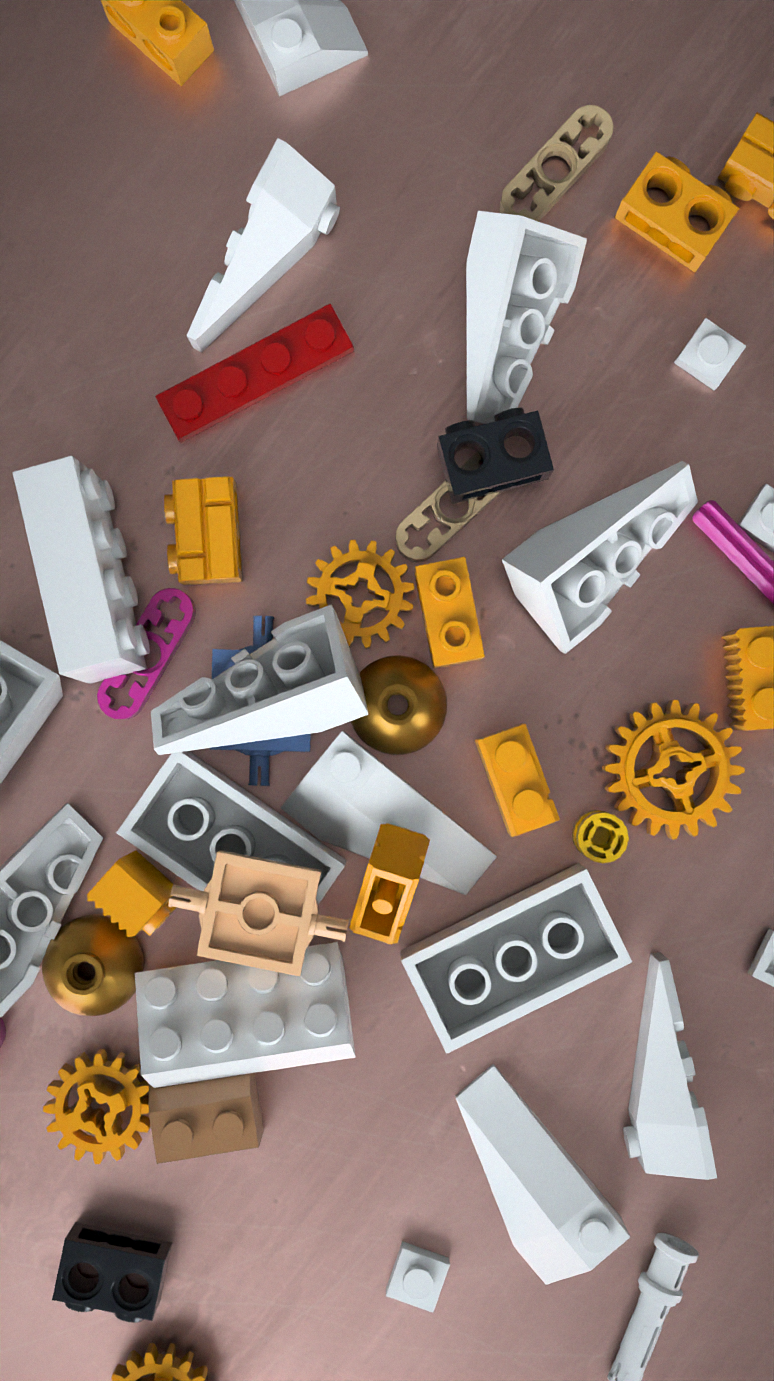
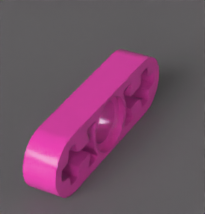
M165 588L158 591L151 598L136 625L141 624L145 629L148 640H153L158 644L161 651L160 660L152 668L133 672L137 675L148 677V681L145 686L139 681H134L128 693L134 699L131 707L122 705L116 710L113 707L115 698L109 695L113 687L122 689L130 676L119 675L103 680L98 689L97 700L99 707L107 716L114 719H130L138 715L145 706L195 620L196 608L194 602L183 591L176 588ZM176 598H179L181 600L179 609L185 615L181 621L172 619L168 623L164 632L174 634L171 642L168 644L163 637L146 631V628L150 621L155 627L159 628L165 618V613L159 610L161 604L164 601L172 604Z

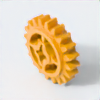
M669 700L666 714H663L661 707L656 702L648 704L649 718L647 720L639 712L632 711L629 715L634 729L630 730L623 726H616V733L623 739L622 745L608 744L605 747L608 752L617 756L615 763L602 765V770L617 775V779L607 784L605 790L613 793L622 792L623 794L615 803V810L624 811L633 807L628 823L637 826L647 818L646 830L650 835L655 836L660 831L661 826L665 824L668 838L677 839L680 825L683 824L684 829L689 835L693 837L698 836L697 821L699 819L706 825L714 828L717 826L716 818L712 813L714 808L728 813L732 811L729 803L723 798L725 793L741 794L742 790L729 780L732 775L745 773V768L730 764V758L738 755L742 748L724 745V741L733 732L731 728L725 727L716 731L713 730L718 719L717 713L710 712L702 717L701 720L698 719L700 713L698 703H690L685 709L684 714H681L679 701ZM671 728H679L691 733L702 743L705 749L697 752L686 751L679 745L677 740H674ZM652 736L654 744L652 745L653 752L650 760L646 765L640 767L639 770L634 771L639 749ZM669 757L672 761L691 763L683 766V769L676 772V781L672 777L654 775L663 772V769L670 766ZM710 768V777L705 790L693 801L692 794H694L693 787L696 779ZM650 786L662 788L668 797L672 799L675 809L665 810L654 806L643 796L640 789Z

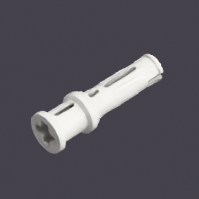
M667 1233L656 1234L653 1242L657 1248L648 1271L642 1272L638 1279V1287L641 1294L620 1344L616 1359L607 1375L609 1381L642 1380L670 1307L676 1306L682 1299L683 1291L680 1287L689 1264L695 1263L699 1256L698 1251L686 1241Z

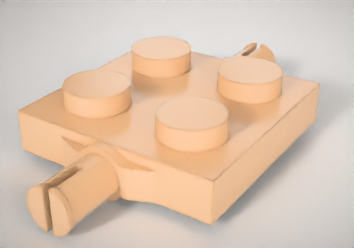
M222 850L217 851L213 875L204 891L180 887L174 884L170 894L172 897L169 899V907L199 912L201 934L196 956L295 976L301 975L306 948L314 935L345 942L349 919L318 914L319 908L316 896L322 870Z

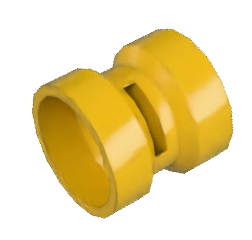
M591 810L585 812L578 817L572 829V839L575 847L580 853L594 862L602 864L613 862L620 858L627 849L629 837L626 826L622 820L606 811Z

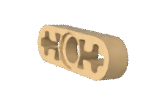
M586 105L577 109L504 188L500 201V213L521 215L539 222L606 150L613 133V121L609 113L596 105ZM592 124L599 127L597 139L593 136L588 137L580 146L577 154L572 146L578 141L582 126L589 128ZM552 156L561 157L567 161L570 173L561 180L550 179L544 174L542 163ZM535 181L540 190L533 197L530 207L532 212L530 213L526 209H522L519 213L513 210L515 202L513 196L521 200L525 198L532 190Z
M476 452L460 468L467 471L478 469L481 466L479 463L482 461L480 454ZM445 481L399 524L395 539L399 553L407 560L413 562H423L430 559L501 492L486 495L481 501H478L477 498L468 500L469 507L467 513L460 518L452 519L445 516L440 509L442 496L449 492ZM431 509L436 521L450 530L441 535L437 526L427 536L426 541L429 548L423 550L421 547L416 546L410 550L406 546L409 540V535L406 532L407 529L413 527L416 531L422 530L430 522V518L423 515V513Z

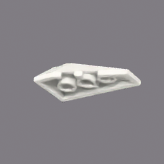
M234 0L279 97L368 56V50L350 12L341 0Z
M277 138L246 199L247 202L252 204L249 210L248 223L245 228L242 227L238 231L233 230L226 247H228L224 264L228 268L225 275L218 272L211 279L187 333L192 347L200 352H203L315 245L321 232L328 235L338 218L340 207L336 205L335 185L287 142Z
M478 211L466 262L467 420L484 424L495 422L494 416L496 414L518 407L533 376L530 364L540 344L548 345L555 331L550 326V323L560 303L568 304L575 290L587 238L521 215Z
M341 731L281 806L282 810L319 840L369 859L381 824L389 823L424 834L430 839L420 878L464 895L471 890L497 858L487 847L344 731Z
M661 952L651 953L628 1107L631 1126L623 1127L629 1158L637 1157L647 1174L704 1180L717 1178L704 1107H699L694 1092L689 1091L687 1085L688 1082H693V1076L696 1075L693 1060L689 1055L684 1040H677L676 1032L684 1030V1022L670 961Z

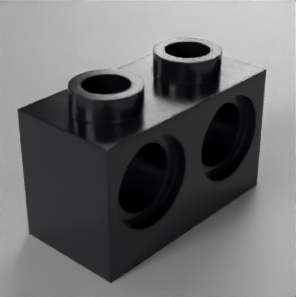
M513 408L496 414L494 416L495 422L475 426L473 420H468L445 428L446 434L438 436L437 449L452 504L550 478L554 468L538 410L525 414L523 408ZM512 436H520L530 444L531 453L523 458L513 457L506 451L504 441ZM462 449H473L480 454L483 464L476 470H463L456 464L454 456Z
M75 1222L64 1240L52 1300L64 1302L66 1307L78 1312H90L94 1309L115 1313L118 1319L126 1322L137 1323L144 1319L153 1321L161 1300L173 1242ZM77 1264H91L96 1268L99 1277H84L78 1271ZM130 1273L140 1274L147 1280L149 1286L141 1289L135 1288L128 1283L125 1275Z

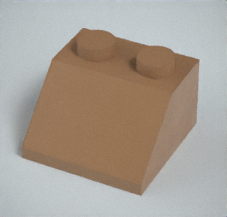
M255 1073L153 1088L149 1084V1118L157 1164L259 1147L264 1129Z

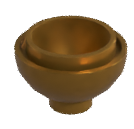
M401 655L383 657L367 665L359 674L369 714L350 721L357 735L371 748L390 755L410 754L427 746L440 732L447 714L446 692L437 674L425 663L415 658ZM394 695H401L407 700V710L401 715L392 714L388 709V701Z
M102 915L82 916L64 924L59 929L55 939L50 940L42 962L43 980L51 997L64 1009L82 1016L105 1015L126 1004L136 992L135 973L143 972L144 969L143 954L136 937H127L126 929L119 930V922L111 923L110 917ZM83 961L91 963L95 968L96 974L91 980L83 979L78 973V966Z

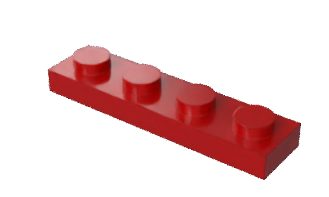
M330 303L159 393L155 397L177 439L182 443L354 352V346Z

